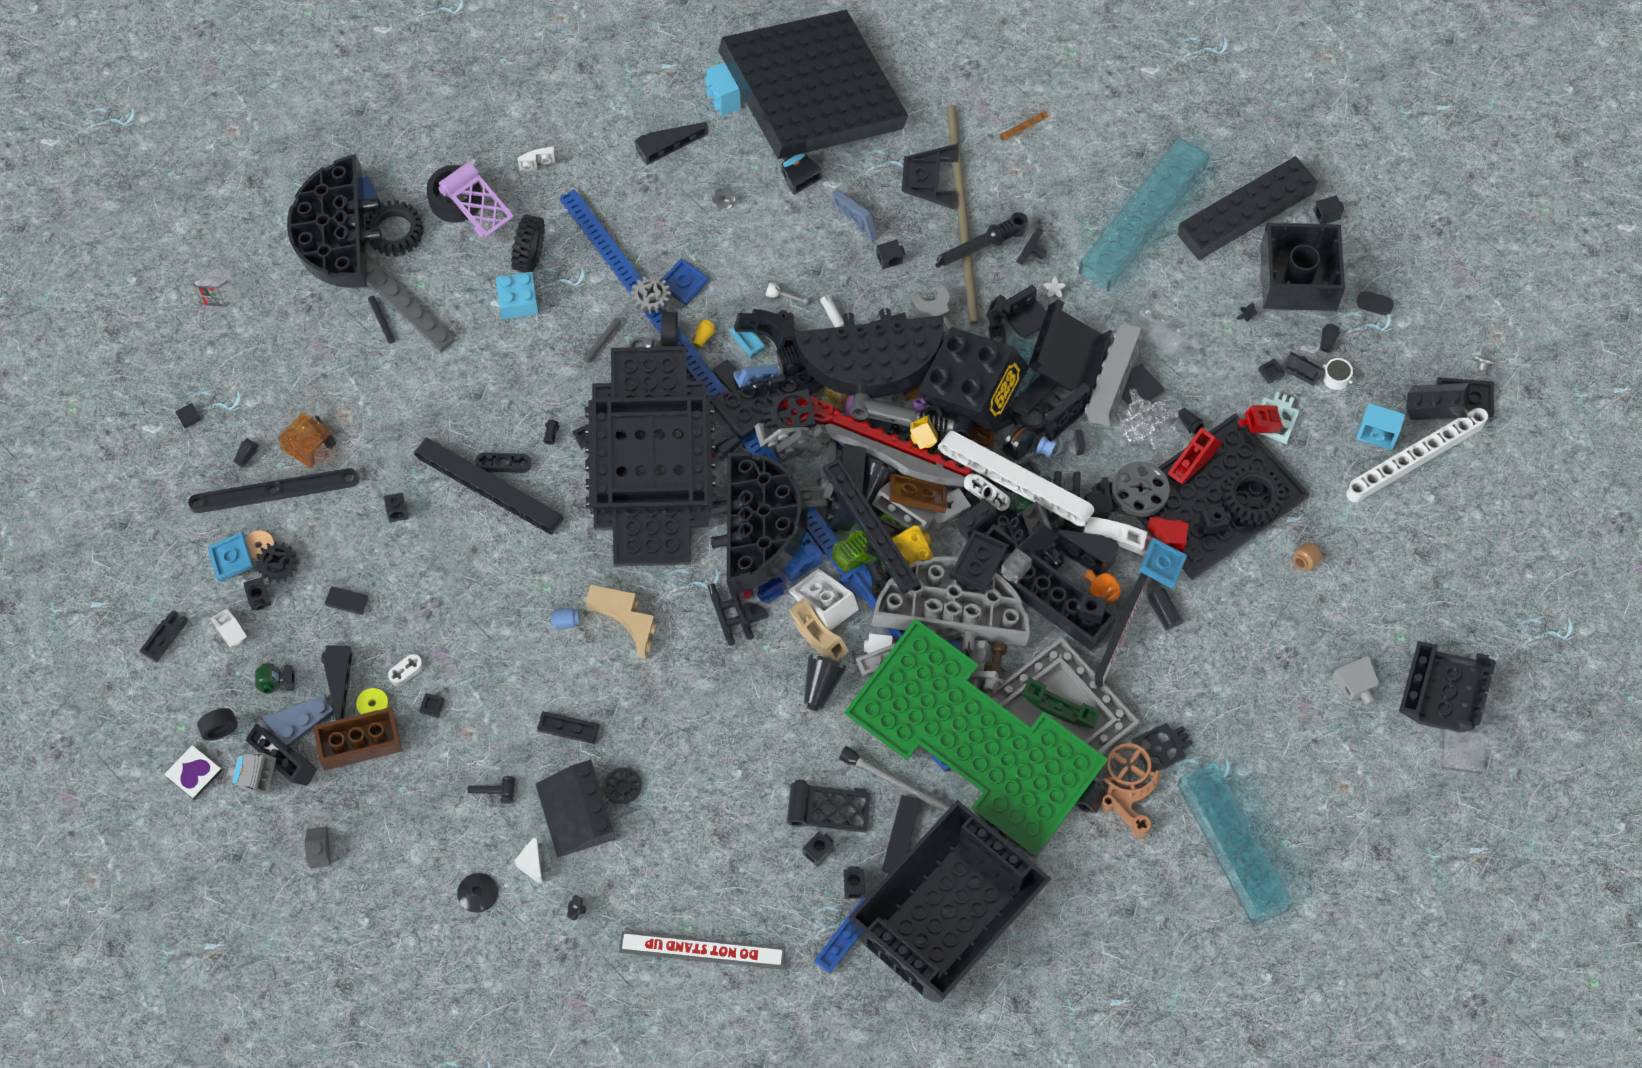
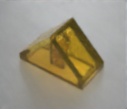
M827 387L824 388L825 401L839 409L846 403L847 397L852 395L848 393L840 394Z

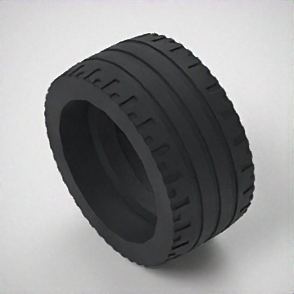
M459 165L441 167L431 175L427 183V198L431 210L438 218L450 223L468 220V218L456 203L448 204L437 198L440 192L438 187H440V181L461 167ZM479 182L472 186L473 192L482 193ZM471 195V203L481 205L482 196ZM469 196L461 202L469 203ZM470 207L471 215L474 216L480 208Z

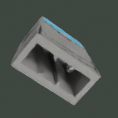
M264 753L240 755L237 758L236 765H231L228 770L229 775L233 777L232 783L267 795L276 758Z

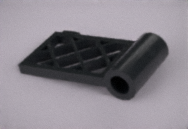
M795 780L790 785L787 824L795 827L813 826L866 833L870 793H867L866 789L854 788V791L810 786L805 780ZM814 792L823 793L827 799L818 804L814 799ZM836 795H842L846 802L838 806L832 798ZM856 797L865 798V805L860 809L852 802ZM828 801L835 808L829 815L822 809V806ZM847 804H850L856 811L849 817L841 810ZM816 810H819L825 817L821 821L811 820L812 814ZM837 812L845 819L840 824L834 823L830 818ZM858 814L863 819V827L855 826L851 819Z

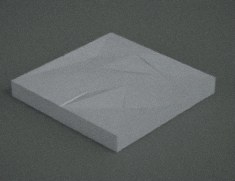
M1063 637L1059 638L1004 681L1003 685H998L995 693L986 694L1030 727L1033 726L1044 711L1034 706L1021 695L1029 677L1047 685V691L1079 706L1085 703L1100 710L1101 713L1094 729L1077 726L1049 714L1047 715L1102 755L1130 735L1140 725V721L1105 683L1102 688L1095 686L1096 673Z

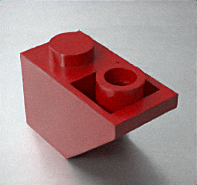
M1150 517L1147 528L1157 540L1178 551L1184 552L1188 523L1182 520L1172 521L1165 520L1162 517Z

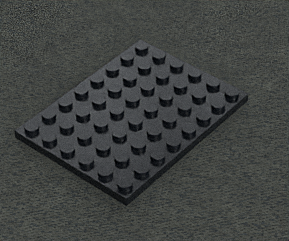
M1236 413L1209 431L1222 444L1212 458L1183 485L1167 473L1185 449L1158 467L1169 481L1170 492L1167 502L1156 514L1137 517L1146 529L1148 528L1150 517H1162L1165 520L1172 521L1182 520L1188 523L1186 546L1184 552H1182L1187 557L1182 569L1192 580L1196 579L1310 496V493L1254 433H1250L1248 426L1239 427L1238 420L1240 417ZM1248 465V469L1251 468V465H1256V469H1259L1261 465L1264 466L1263 471H1267L1269 468L1272 470L1271 475L1274 473L1278 475L1277 480L1281 479V486H1284L1285 498L1278 515H1275L1273 520L1269 519L1268 523L1265 524L1262 521L1260 525H1256V522L1248 525L1247 520L1243 524L1240 522V517L1234 519V513L1232 512L1230 514L1231 522H1229L1227 530L1205 535L1199 519L1201 511L1224 507L1225 511L1228 510V507L1224 505L1223 492L1228 478H1230L1233 472H1236V469L1240 468L1242 470L1243 466ZM1153 480V484L1156 487L1163 486L1161 480ZM1257 481L1244 482L1236 490L1239 501L1251 509H1261L1266 507L1271 501L1269 489ZM1139 486V492H1143L1142 487ZM1122 492L1119 494V497L1121 499H1127L1129 497L1126 492ZM1153 496L1151 498V501L1153 503H1161V499L1159 497ZM1137 502L1134 504V508L1137 510L1144 508L1142 503Z

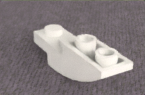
M1090 517L1083 530V533L1112 538L1120 547L1145 556L1150 541L1153 538L1148 536L1146 531L1136 527L1096 517Z

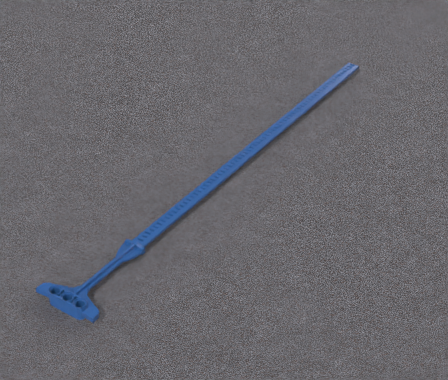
M574 189L559 198L561 204L568 210L573 220L575 219L576 224L587 235L588 240L591 241V244L602 255L603 260L614 271L615 276L618 277V280L622 282V285L625 286L631 296L632 286L637 285V280L643 281L641 276ZM659 308V313L652 310L651 314L646 310L644 312L646 317L649 318L654 328L660 334L661 315L666 310ZM678 327L676 346H686L687 371H689L690 376L693 377L694 381H706V397L723 394L726 389ZM756 431L740 439L747 452L752 453V455L767 456L782 465L769 447H760ZM807 507L808 520L806 531L810 533L815 543H818L824 555H827L833 567L835 566L837 572L840 573L841 578L839 582L841 585L850 590L855 596L865 600L874 611L878 598L874 597L872 593V578L866 570L865 564L858 566L815 507ZM839 547H841L846 552V554L851 558L850 560ZM886 628L896 642L904 634L900 629ZM947 641L962 652V645L958 641Z

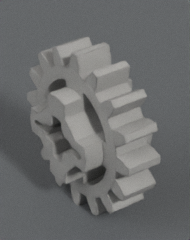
M652 275L650 279L644 276L642 282L637 280V285L632 286V304H635L636 309L641 308L642 313L648 310L649 314L652 313V310L659 313V308L664 310L665 304L669 305V299L671 298L670 287L666 286L665 280L660 282V277H657L655 280Z

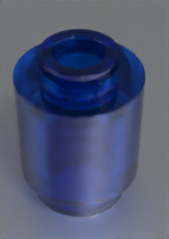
M780 577L772 578L758 587L757 596L761 602L769 604L783 595L787 588Z

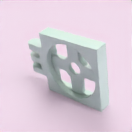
M1277 391L1274 400L1264 397L1261 405L1277 406L1282 425L1288 430L1281 435L1277 433L1257 434L1287 444L1300 410L1291 407L1294 397H1290L1289 402H1286L1287 395L1284 394L1282 400L1278 399L1281 392ZM1283 411L1288 414L1291 421L1283 419Z

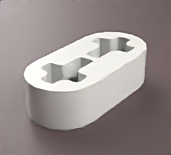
M414 654L409 655L391 668L388 673L391 684L401 686L417 675L423 668L420 657ZM413 661L417 666L415 668L410 666V662ZM396 673H397L398 675L401 674V677H402V678H401V679L395 678V677H394V674H396Z

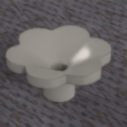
M1478 355L1473 357L1480 361L1478 369L1486 371L1488 364H1497L1496 361Z

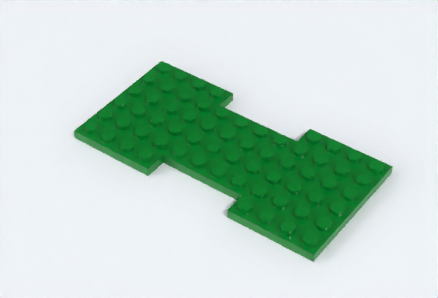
M914 619L844 714L907 761L919 745L983 792L971 807L972 810L1037 857L1107 763L1108 759L1044 712L1041 713L1032 727L1025 724L968 682L979 667V664L920 621Z

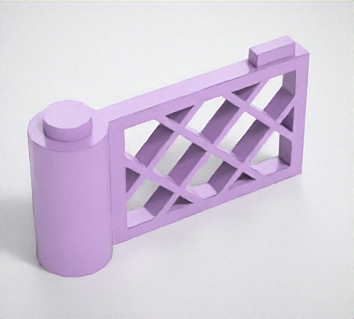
M470 162L465 163L439 182V191L442 195H447L456 203L475 226L473 230L479 237L483 236L486 239L514 218L513 214L480 177L478 171ZM479 182L483 187V193L473 192L472 186ZM461 194L469 195V203L460 202L457 197ZM471 195L482 196L481 205L472 204ZM484 197L492 198L495 201L494 206L484 205ZM470 207L481 208L480 217L472 216ZM483 209L494 210L493 218L482 217ZM496 211H503L507 217L503 220L495 219ZM482 221L493 222L492 228L486 232L481 226Z

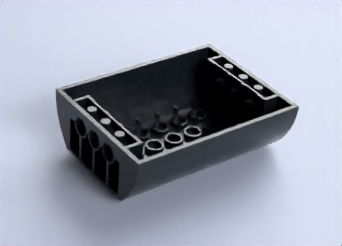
M957 799L849 916V922L864 946L925 999L939 1003L947 997L1052 878ZM976 877L980 879L981 884L979 886H972L969 880ZM947 906L952 907L954 914L951 916L945 915L943 908ZM924 936L928 942L925 945H919L916 943V938Z

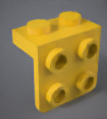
M917 525L891 538L908 565L919 560L921 562L931 560L934 557Z

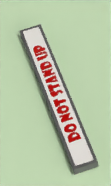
M622 931L619 952L625 954L783 970L785 948L626 931Z

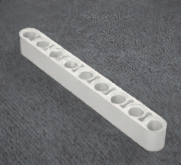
M1476 408L1468 412V418L1456 419L1351 481L1346 492L1347 498L1352 502H1359L1483 429L1488 419V413L1482 408Z
M949 431L938 445V449L944 455L1033 502L1037 501L1044 508L1078 526H1084L1095 511L1094 507L1082 498L954 431Z

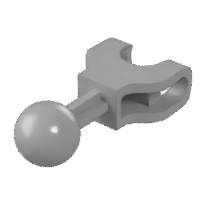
M943 284L935 286L934 296L936 299L924 301L919 295L910 297V306L917 318L943 315L944 342L950 328L953 326L949 321L950 294Z

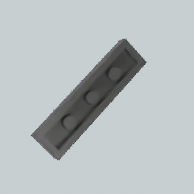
M830 439L821 448L820 452L823 453L820 461L821 465L825 466L836 460L835 440ZM821 468L820 476L822 479L820 489H822V497L830 499L834 487Z

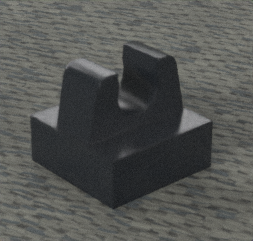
M1000 294L991 301L986 315L988 318L993 320L997 316L1003 319L1005 314H1009L1011 307L1005 303L1006 297Z

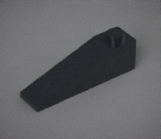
M702 122L650 132L635 140L636 151L644 163L649 165L708 135V124Z
M326 645L325 652H322L321 661L325 667L335 719L340 720L344 719L353 653L350 646Z
M259 724L254 725L246 738V741L259 753L275 757L274 767L292 783L308 786L318 770L306 758Z

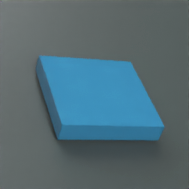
M243 532L208 547L219 582L255 567L246 536Z
M1152 538L1138 571L1173 589L1187 555Z

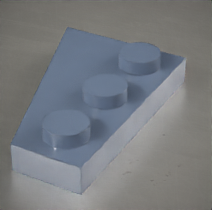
M838 189L833 191L831 194L835 206L849 220L853 218L857 228L861 232L865 230L869 235L868 239L872 243L878 238L871 211L863 208L857 201L850 199L846 193H842Z

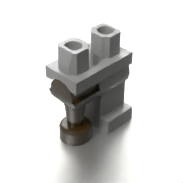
M975 640L974 653L970 654L969 658L979 664V667L968 682L980 689V685H984L983 690L985 692L995 693L998 685H1003L1004 683L1003 676L1005 670L1001 666L1002 655L1007 653L1008 646L1001 642H994L991 647L987 641Z

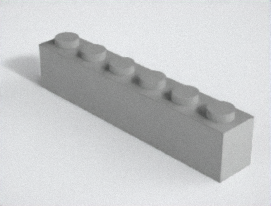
M1120 324L1118 331H1115L1113 336L1114 342L1108 348L1107 360H1104L1102 364V373L1097 376V386L1092 390L1091 401L1087 403L1085 408V414L1088 416L1089 423L1111 426L1130 371L1133 368L1143 342L1142 328Z

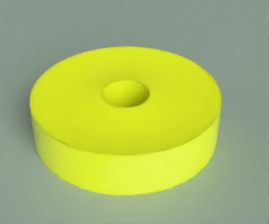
M370 688L364 690L358 696L356 707L359 714L389 708V701L382 690ZM372 702L376 703L374 706H369Z

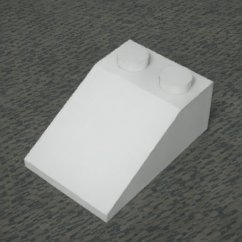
M819 568L789 589L791 595L798 602L802 598L809 602L818 619L829 631L859 610L854 594Z

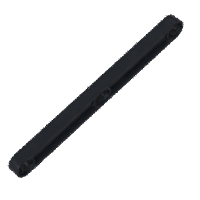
M346 468L198 493L189 498L188 504L194 513H204L351 488L357 485L359 478L354 469ZM348 474L355 476L350 482L344 480ZM272 487L279 488L276 494H269V490ZM202 500L203 503L200 507H193L194 501Z

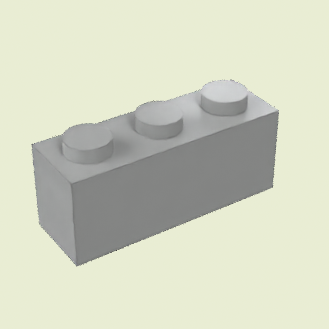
M889 482L879 490L872 504L906 528L914 525L919 526L922 533L929 528L936 515V512L890 502Z

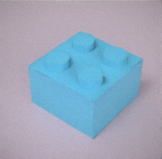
M725 62L706 69V77L704 79L707 87L705 91L709 98L712 97L714 109L716 111L719 110L721 116L741 109L740 90Z
M532 272L496 277L502 319L538 314Z
M1368 403L1356 440L1393 450L1400 434L1405 414L1397 410L1383 408L1378 404Z

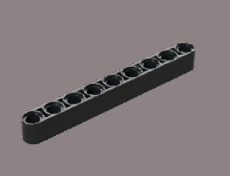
M424 438L414 451V455L420 461L550 535L554 534L564 520L563 516L557 511L429 438Z

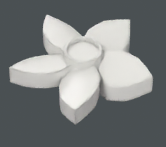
M1054 276L1052 284H1044L1049 289L1047 297L1053 296L1054 293L1056 296L1061 297L1062 293L1059 289L1064 288L1066 284L1058 283L1057 278Z

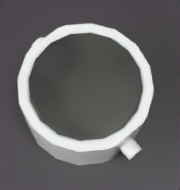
M1334 358L1322 366L1325 368L1323 381L1329 388L1341 390L1346 388L1349 383L1352 384L1353 368L1347 360Z

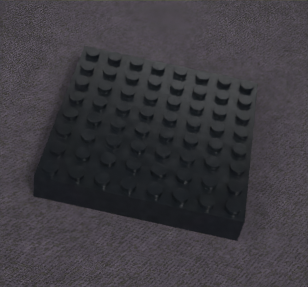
M847 10L729 35L721 39L718 52L777 159L904 128L908 114Z

